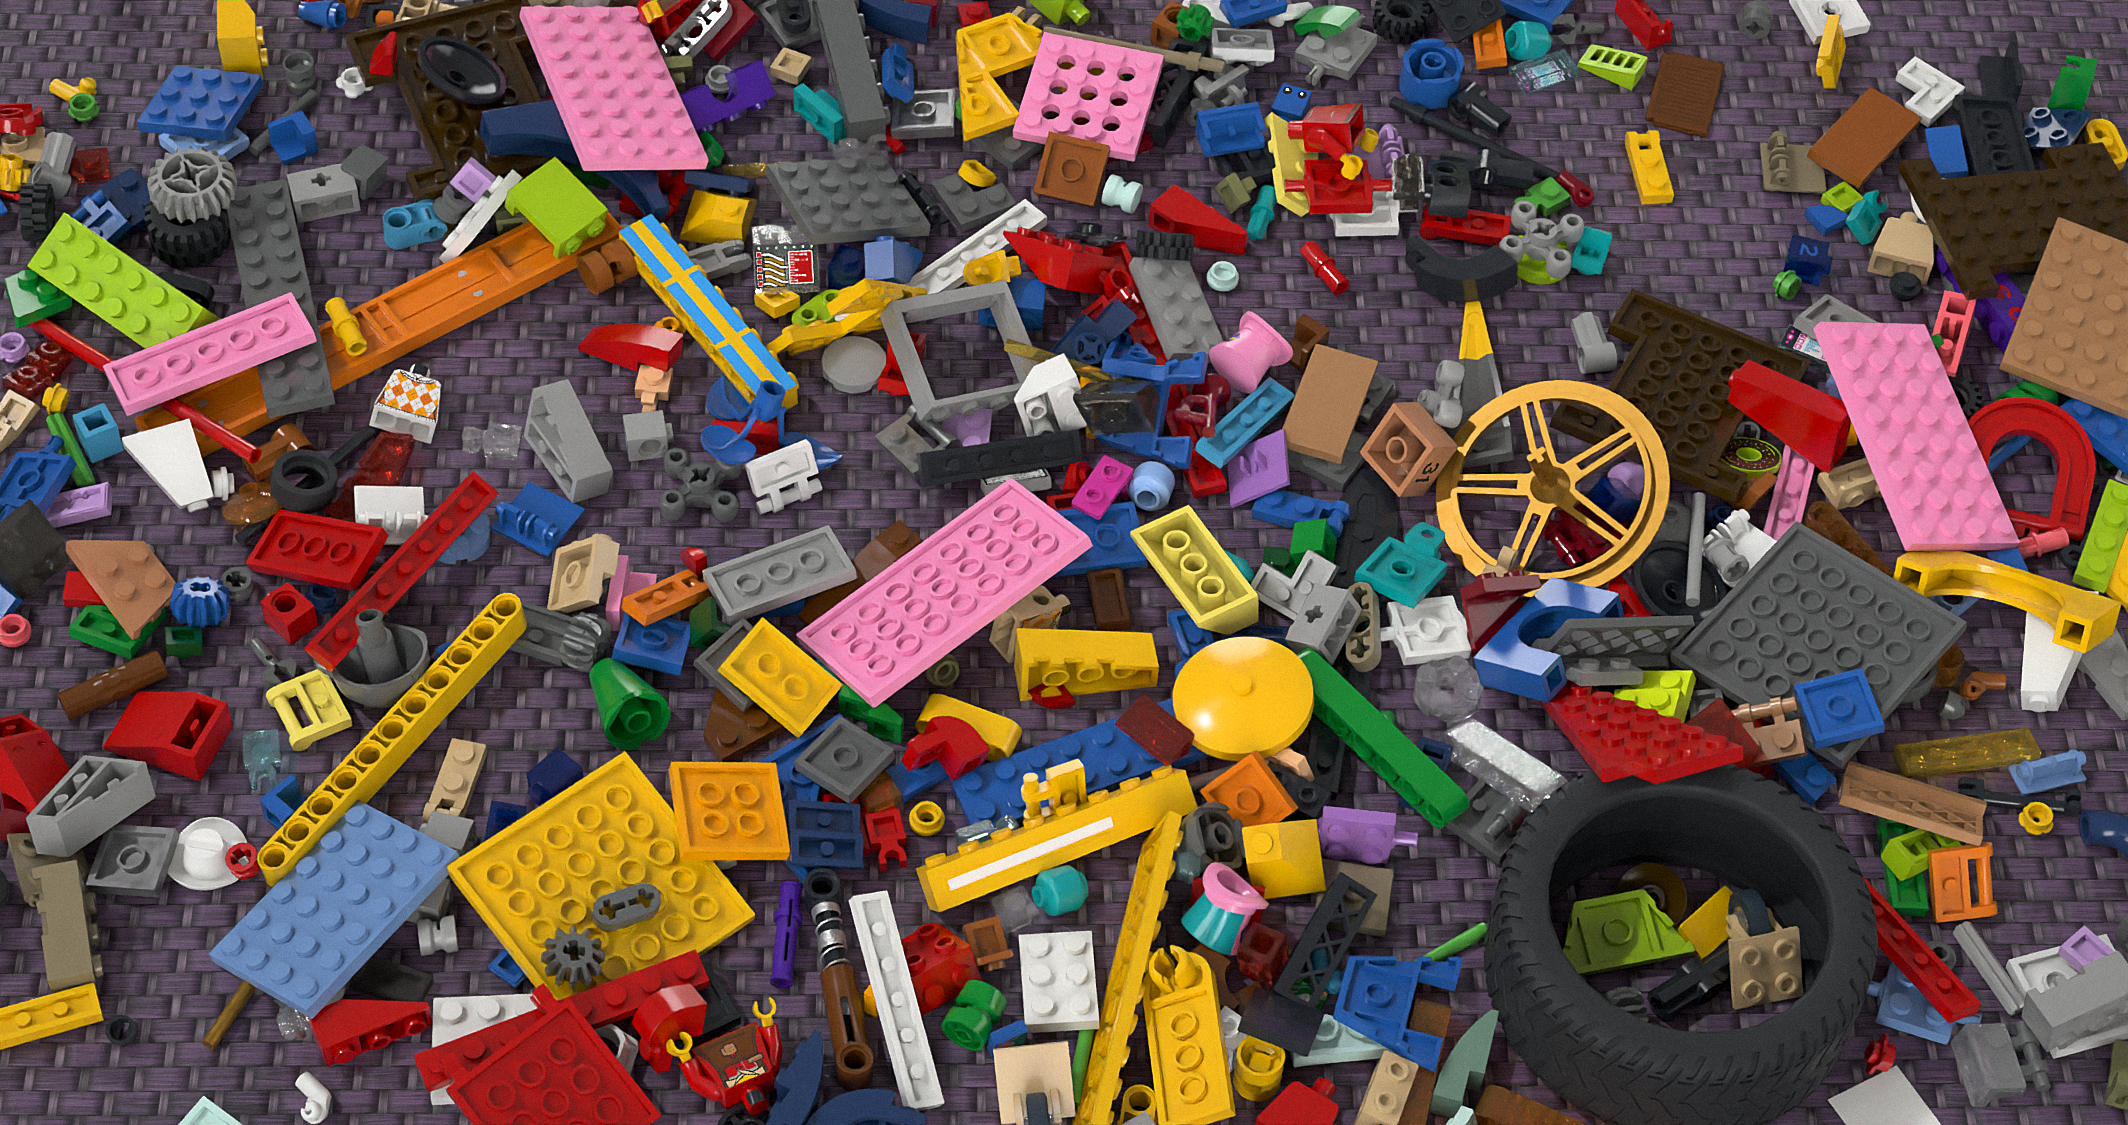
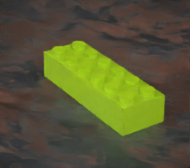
M65 212L27 265L30 269L145 349L221 320V318Z

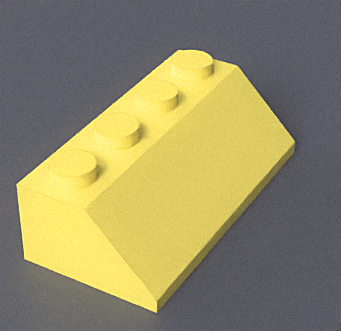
M1189 505L1130 531L1131 538L1198 628L1222 634H1232L1258 622L1257 593Z

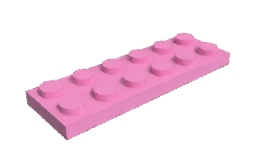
M292 292L103 365V368L126 416H129L317 342L312 327Z

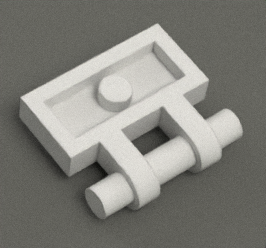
M806 439L745 463L750 485L755 496L760 497L767 494V498L756 502L760 515L769 511L776 513L783 510L784 505L797 500L801 502L811 499L812 494L822 491L818 478L807 481L808 477L819 472L811 444ZM794 483L793 488L783 492L779 491L780 488Z

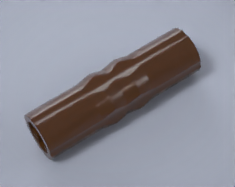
M155 650L123 665L114 666L107 672L99 673L87 681L57 693V697L70 721L97 708L110 705L118 699L129 697L134 692L169 676L159 653Z

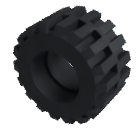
M149 200L150 206L145 208L144 219L151 249L156 253V257L159 260H165L166 264L170 266L178 264L179 268H186L190 265L196 268L200 267L199 264L201 263L209 264L213 262L212 258H219L223 255V249L229 247L231 230L227 209H221L220 216L209 215L208 221L204 218H199L195 224L191 219H186L183 223H180L177 217L169 220L167 215L159 214L156 206Z

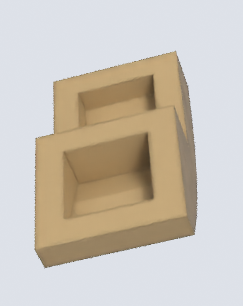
M10 389L0 402V453L22 433L40 410V407L34 402Z

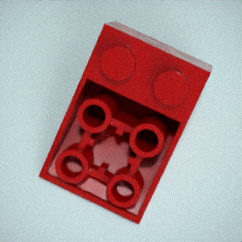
M1018 227L1017 232L1003 231V236L1041 282L1065 290L1105 295L1103 283L1099 281L1098 275L1102 271L1109 273L1113 269L1115 258L1103 255L1104 249L1091 245H1085V249H1083L1084 245H1081L1079 241L1063 237L1061 242H1059L1060 238H1057L1056 234L1040 230L1037 236V231Z
M137 692L103 745V748L200 782L233 728L228 703L197 692Z
M22 713L0 718V792L23 804L25 809L31 813L70 771V768L48 731Z

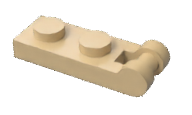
M452 738L429 802L424 807L423 823H428L432 811L464 818L487 755V746L485 744ZM442 806L451 807V808H450V810L442 809Z

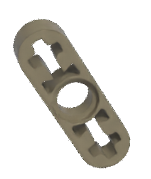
M1358 582L1347 590L1350 591L1357 603H1360L1362 600V607L1364 609H1362L1345 641L1346 657L1357 671L1368 672L1374 669L1381 660L1379 597L1370 584ZM1370 621L1365 631L1355 632L1356 627L1360 623ZM1361 644H1364V646L1367 648V651L1364 652Z

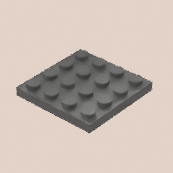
M871 155L866 158L842 157L837 160L822 161L813 159L808 162L793 163L784 161L780 164H767L766 176L810 245L876 240L880 236H894L895 238L929 236L931 224L905 186L899 184L897 174L884 156Z

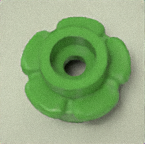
M77 94L69 102L68 114L72 119L76 118L79 122H89L99 114L100 108L97 106V101L90 94Z
M1794 270L1782 271L1776 276L1773 288L1777 298L1781 296L1786 300H1790L1798 292L1802 279L1796 276Z

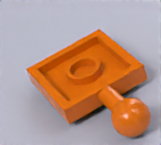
M1257 750L1199 790L1208 803L1215 801L1230 808L1226 812L1233 820L1239 818L1244 827L1278 823L1298 809V806Z

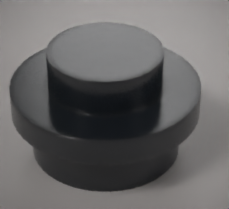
M1898 272L1891 277L1889 288L1895 299L1907 302L1919 295L1922 283L1912 273Z

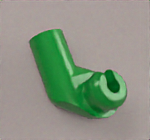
M705 132L699 137L708 157L707 167L703 170L711 171L714 166L718 167L723 160L724 151L711 133Z

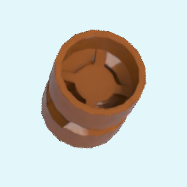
M614 239L601 246L599 252L596 250L577 258L576 261L579 275L593 295H600L613 288L614 281L620 284L635 277L637 274L635 260L628 247L620 239Z

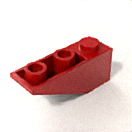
M1172 185L1150 204L1148 226L1155 231L1195 235L1194 246L1241 256L1246 253L1248 236L1246 230L1177 185Z
M342 999L324 1006L313 1019L308 1017L311 1032L327 1067L334 1064L347 1063L359 1054L372 1049H382L394 1040L407 1035H417L433 1025L428 1002Z

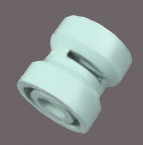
M1112 174L1106 182L1101 201L1103 204L1111 207L1120 205L1122 211L1133 214L1140 202L1143 185L1133 181L1127 184L1122 177Z

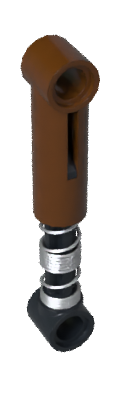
M819 868L810 872L805 878V907L812 915L813 922L817 925L815 934L817 936L819 954L821 955L820 961L825 966L819 978L835 1059L837 1081L844 1090L851 1092L867 1089L873 1081V1053L870 1049L856 971L854 967L849 965L850 961L846 959L845 953L848 948L845 933L840 930V924L842 923V919L839 918L841 915L840 879L834 871ZM818 892H827L828 894L819 895V894H817V893H818ZM844 1022H849L852 1042L849 1043ZM854 1064L862 1066V1068L850 1069L848 1068V1066Z

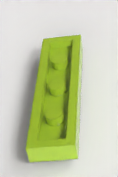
M2108 479L2074 573L2073 583L2103 594L2105 593L2128 529V485Z

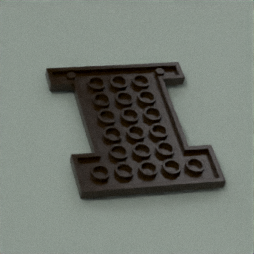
M485 0L345 34L346 44L365 88L396 80L432 161V166L406 172V182L415 203L425 199L434 200L443 196L445 187L450 184V181L471 157L496 178L498 175L505 178L512 169L521 177L530 175L552 159L540 155L524 154L489 156L480 135L483 111L542 101L519 52L521 49L532 47L519 17L521 7H531L528 0ZM391 31L396 32L398 56L393 74L385 76L369 73L374 49ZM445 36L461 40L479 49L490 57L503 72L506 79L504 94L496 102L481 105L461 102L446 96L425 77L420 69L416 55L421 42L429 37ZM558 159L564 166L573 164L565 160Z
M2103 142L2046 147L2042 156L2049 168L2046 170L1942 179L1931 158L1901 161L1899 172L1966 300L1997 297L2000 288L1993 274L2037 270L2058 217L2128 243V185Z
M1632 288L1611 321L1607 334L1634 344L1609 385L1608 390L1633 404L1652 424L1666 452L1670 477L1735 503L1746 483L1748 474L1719 462L1746 415L1728 402L1731 389L1728 387V380L1735 369H1740L1748 360H1751L1802 382L1809 369L1811 360ZM1561 402L1553 414L1549 425L1553 429L1594 446L1623 429L1616 420L1607 414L1572 402ZM1627 437L1606 451H1612L1632 437ZM1637 446L1621 456L1643 465Z

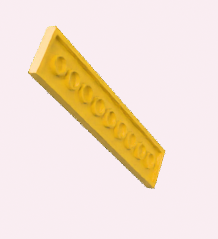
M1170 810L1142 844L1099 1014V1029L1095 1030L1081 1102L1080 1106L1075 1109L1076 1116L1073 1117L1072 1125H1112L1114 1119V1112L1110 1110L1112 1100L1117 1098L1122 1086V1079L1118 1078L1120 1068L1124 1067L1130 1054V1047L1126 1043L1128 1036L1133 1033L1138 1021V1015L1134 1014L1136 1004H1139L1146 988L1142 978L1143 974L1149 969V961L1153 955V952L1149 951L1151 942H1154L1161 927V921H1158L1157 917L1159 911L1164 908L1169 892L1164 890L1166 881H1169L1176 866V861L1172 860L1173 852L1178 849L1183 837V831L1179 830L1182 815Z

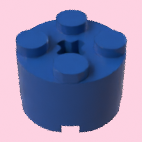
M1422 39L1414 42L1411 48L1404 52L1399 78V90L1408 103L1413 105L1418 103L1429 109L1447 107L1448 100L1460 90L1464 68V58L1457 48L1454 47L1452 50L1445 46V41L1440 39Z

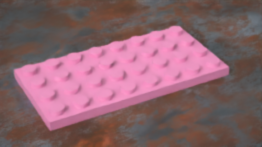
M541 5L521 7L519 17L583 171L706 169L708 157L649 27L639 22L637 7H574L570 5L564 7H545Z
M1820 321L1814 327V333L1905 551H1985L2013 549L2020 544L1926 325Z
M1010 478L805 627L796 636L799 643L806 650L819 659L822 664L869 705L875 708L1093 545L1088 535L1013 478Z

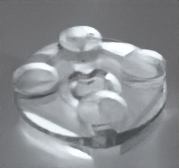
M1462 656L1434 659L1419 667L1413 689V697L1418 708L1430 717L1431 713L1442 717L1441 721L1459 722L1471 717L1477 710L1483 693V685L1480 683L1477 671L1468 665V661ZM1445 685L1455 688L1454 694H1449L1448 691H1441L1440 689Z

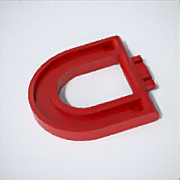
M2013 397L1998 400L1977 411L1967 422L1987 468L1992 448L2002 439L2014 435H2025L2038 439L2051 450L2056 460L2057 475L2049 517L2005 508L2018 539L2024 537L2025 530L2029 531V533L2034 532L2038 534V532L2045 533L2063 527L2069 539L2082 541L2095 477L2093 447L2082 426L2060 407L2047 401L2030 397Z

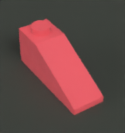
M1945 290L1932 336L1937 333L1942 337L1944 344L1937 348L1936 351L1946 374L1955 377L1970 334L1977 299L1966 300L1964 294Z

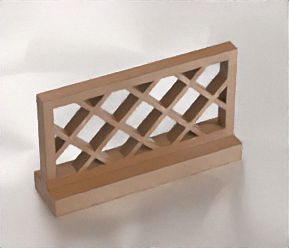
M1848 760L1838 792L1840 805L1980 847L1983 838V815L1987 806L1986 801Z

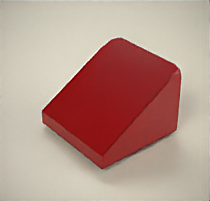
M391 31L374 49L369 73L385 76L393 74L398 56L396 32Z

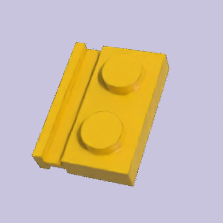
M1840 14L1827 16L1818 52L1816 72L1817 76H1822L1824 89H1836L1845 54L1846 44L1842 25H1839Z

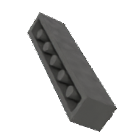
M812 0L848 142L853 143L885 138L886 125H889L891 122L888 106L882 105L884 91L882 83H876L875 78L878 77L877 64L875 59L870 60L869 57L871 55V42L869 36L864 37L863 32H865V21L863 14L857 13L859 0Z

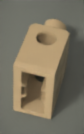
M1904 212L1900 219L1888 218L1874 246L1867 272L1892 277L1898 272H1909L1916 275L1922 285H1926L1934 263L1933 235L1928 225L1920 224L1918 216L1913 212Z

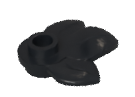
M1078 222L1077 230L1065 232L1066 238L1079 240L1080 243L1099 248L1111 247L1114 241L1127 239V236L1122 234L1102 232V224L1091 222Z

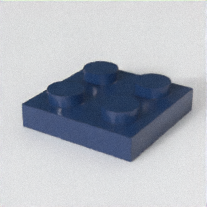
M129 168L88 194L91 197L100 189L108 199L99 207L101 208L107 201H110L133 225L117 240L120 243L146 228L144 219L145 208L150 206L148 182L133 168Z

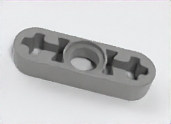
M704 0L662 44L659 50L662 58L673 57L670 54L675 51L680 53L679 56L691 55L693 59L730 20L732 7L727 0ZM714 7L722 9L719 13L712 11ZM704 17L711 22L709 25L703 19ZM693 27H703V32L699 37L689 38V32ZM683 39H684V40L687 42V44L689 45L688 47H686V46L684 45V43L682 44L681 41H682Z

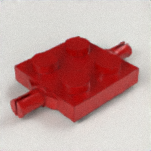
M1304 160L1303 179H1284V192H1303L1307 198L1309 214L1372 213L1373 192H1392V178L1373 179L1368 171L1367 160H1362V169L1353 180L1341 174L1344 163L1340 160Z

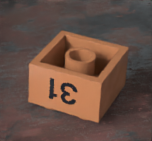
M1402 402L1392 404L1359 453L1398 497L1425 495L1458 448V445L1440 425L1434 422L1432 416L1419 402Z

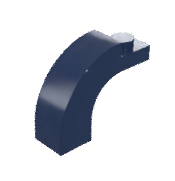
M862 1089L847 1092L831 1099L815 1111L805 1125H927V1115L922 1114L913 1107L895 1106L896 1092Z

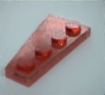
M380 432L360 460L359 470L353 477L347 478L342 485L343 492L339 498L325 509V517L356 523L354 486L399 487L415 446L413 435Z

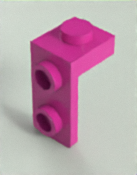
M1104 455L1073 498L1072 507L1100 520L1117 496L1124 500L1128 499V486L1133 477V468Z

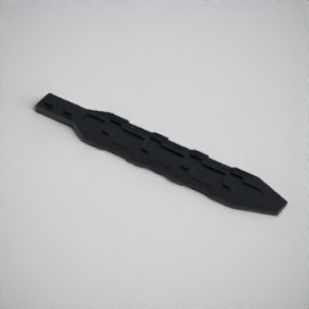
M1361 468L1339 500L1349 504L1352 510L1348 519L1342 522L1344 527L1340 537L1336 538L1334 564L1340 568L1330 584L1332 587L1347 590L1350 586L1357 583L1354 581L1356 570L1388 537L1394 539L1397 537L1399 519L1390 486L1374 470ZM1375 591L1379 597L1381 618L1382 606L1386 604L1387 596ZM1361 600V602L1358 603V604L1360 605V607H1361L1362 609H1364V608L1362 607V600ZM1370 621L1360 623L1356 627L1355 632L1365 631ZM1344 642L1332 667L1370 702L1372 690L1369 687L1372 670L1368 672L1357 671L1346 657V643ZM1361 644L1364 652L1367 651V648L1364 646V644ZM1312 712L1311 719L1306 727L1311 737L1307 762L1315 777L1312 783L1331 792V800L1336 801L1346 743Z

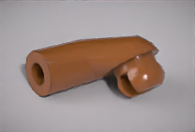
M1973 671L1961 683L1960 693L1966 700L1971 701L1979 698L1986 689L2004 690L2006 687V674Z

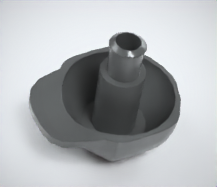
M367 609L360 612L355 618V623L358 625L360 632L357 639L358 645L332 672L328 671L317 660L314 659L313 662L319 671L334 678L342 694L352 701L379 709L390 708L428 670L430 664L428 641L424 632L403 625L384 623L383 613L380 610Z

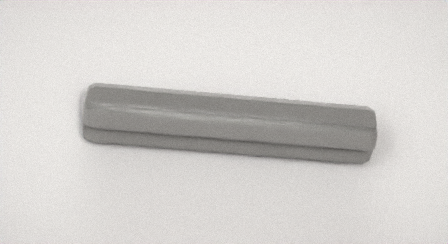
M1966 921L1957 925L1953 931L1954 937L2007 1013L2011 1016L2021 1013L2025 1001L2024 997L1972 923Z

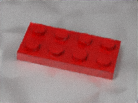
M278 509L245 564L254 572L356 591L389 535L382 527Z

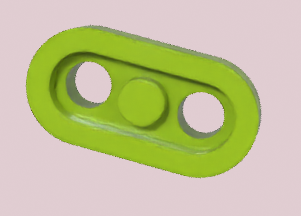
M825 290L796 309L792 314V325L800 324L802 328L818 320H825L826 323L837 322L834 319L835 316H830L826 304L838 297L837 292L839 290Z

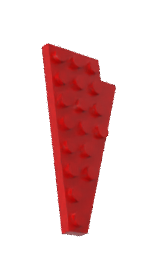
M1568 679L1565 686L1549 703L1539 701L1600 780L1605 783L1634 775L1651 783L1660 784L1743 760V746L1728 741L1726 736L1712 735L1705 732L1702 727L1681 723L1679 718L1665 717L1658 714V711L1655 709H1644L1637 706L1634 701L1621 700L1614 697L1613 693L1600 692L1592 689V686H1579Z

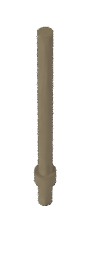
M1044 26L1042 37L1044 32L1161 54L1164 55V62L1186 66L1187 70L1197 72L1199 69L1223 73L1225 61L1202 57V53L1192 51L1186 54Z

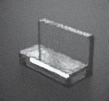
M1965 1024L1951 1041V1046L1972 1107H1985L1997 1092H2022L2026 1088V1083L2005 1024Z

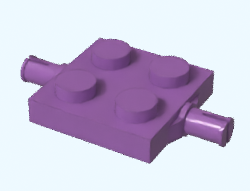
M1324 806L1323 815L1317 821L1322 857L1334 861L1345 859L1362 861L1366 864H1388L1390 851L1395 845L1416 848L1418 832L1397 831L1395 826L1396 813Z

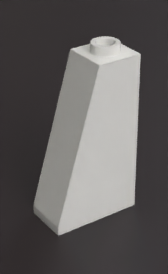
M2088 591L2099 595V591ZM2030 612L2026 614L2021 680L2022 710H2032L2034 712L2058 711L2083 653L2052 643L2055 630L2046 621Z

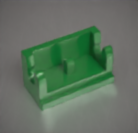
M2067 56L2065 63L2076 65L2078 69L2061 66L2046 107L2050 109H2076L2082 111L2094 80L2098 59L2091 58L2090 60L2078 56Z

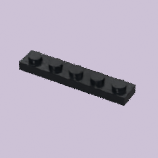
M1079 429L916 453L921 487L1070 465L1083 461Z

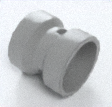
M454 915L443 916L437 922H432L428 918L417 920L421 956L433 955L435 951L441 949L447 953L459 952Z

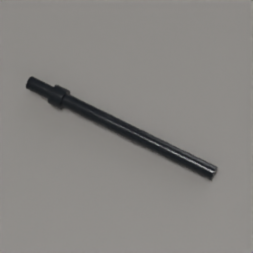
M1395 96L1390 101V108L1409 116V120L1419 125L1424 123L1480 150H1493L1501 158L1535 163L1534 175L1545 180L1549 177L1556 180L1559 172L1430 113L1429 108L1418 103L1413 105Z
M368 424L328 457V459L338 468L383 429ZM307 475L294 487L313 489L321 481L314 476ZM277 502L267 509L262 508L252 516L253 521L235 535V539L240 545L245 546L261 531L265 532L278 509H287Z

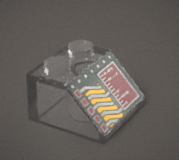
M797 224L791 226L763 225L761 227H751L755 294L820 292L818 244L810 245Z

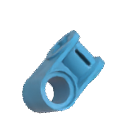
M425 199L417 203L388 209L383 215V232L386 245L392 249L399 250L425 242H434L444 237L447 233V226L434 212L433 203L435 201Z

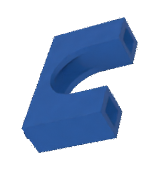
M1551 577L1473 657L1481 685L1549 703L1568 682L1561 655L1532 648L1531 645L1536 639L1553 635L1567 619L1625 617L1619 593Z

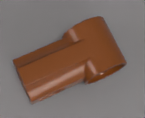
M288 423L276 430L271 441L258 447L261 449L262 455L256 463L252 464L243 458L242 461L250 477L254 481L259 482L272 475L276 460L286 452L294 450H311L315 452V447L295 424Z

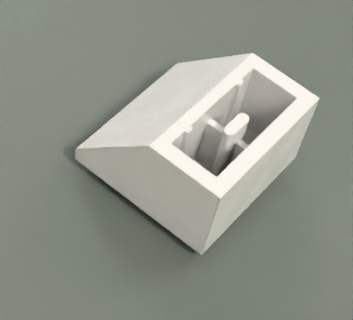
M1064 353L1033 366L1014 398L1027 437L1081 429L1093 423L1078 378Z

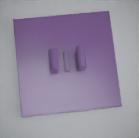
M1284 429L1249 443L1227 463L1230 506L1232 508L1290 484L1286 431Z

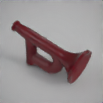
M1215 373L1206 374L1204 384H1194L1192 388L1193 395L1183 398L1175 412V421L1202 426V434L1206 438L1214 437L1216 433L1217 409L1224 406L1231 396V385L1228 380ZM1192 408H1203L1204 413L1194 412Z

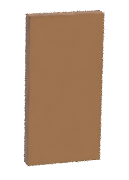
M1315 344L1282 428L1286 431L1287 449L1341 465L1375 376L1378 361Z

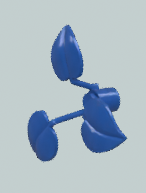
M724 375L711 386L706 397V407L710 413L723 421H735L736 419L739 422L747 421L746 426L739 435L733 429L723 425L714 424L703 429L700 435V442L703 448L716 459L734 465L745 464L751 461L755 455L756 447L751 442L745 440L756 419L770 421L778 416L779 443L784 445L785 448L806 439L811 444L818 471L839 462L842 458L841 454L805 434L789 432L785 436L784 413L786 408L781 406L785 396V389L779 383L770 380L762 381L751 404L747 402Z

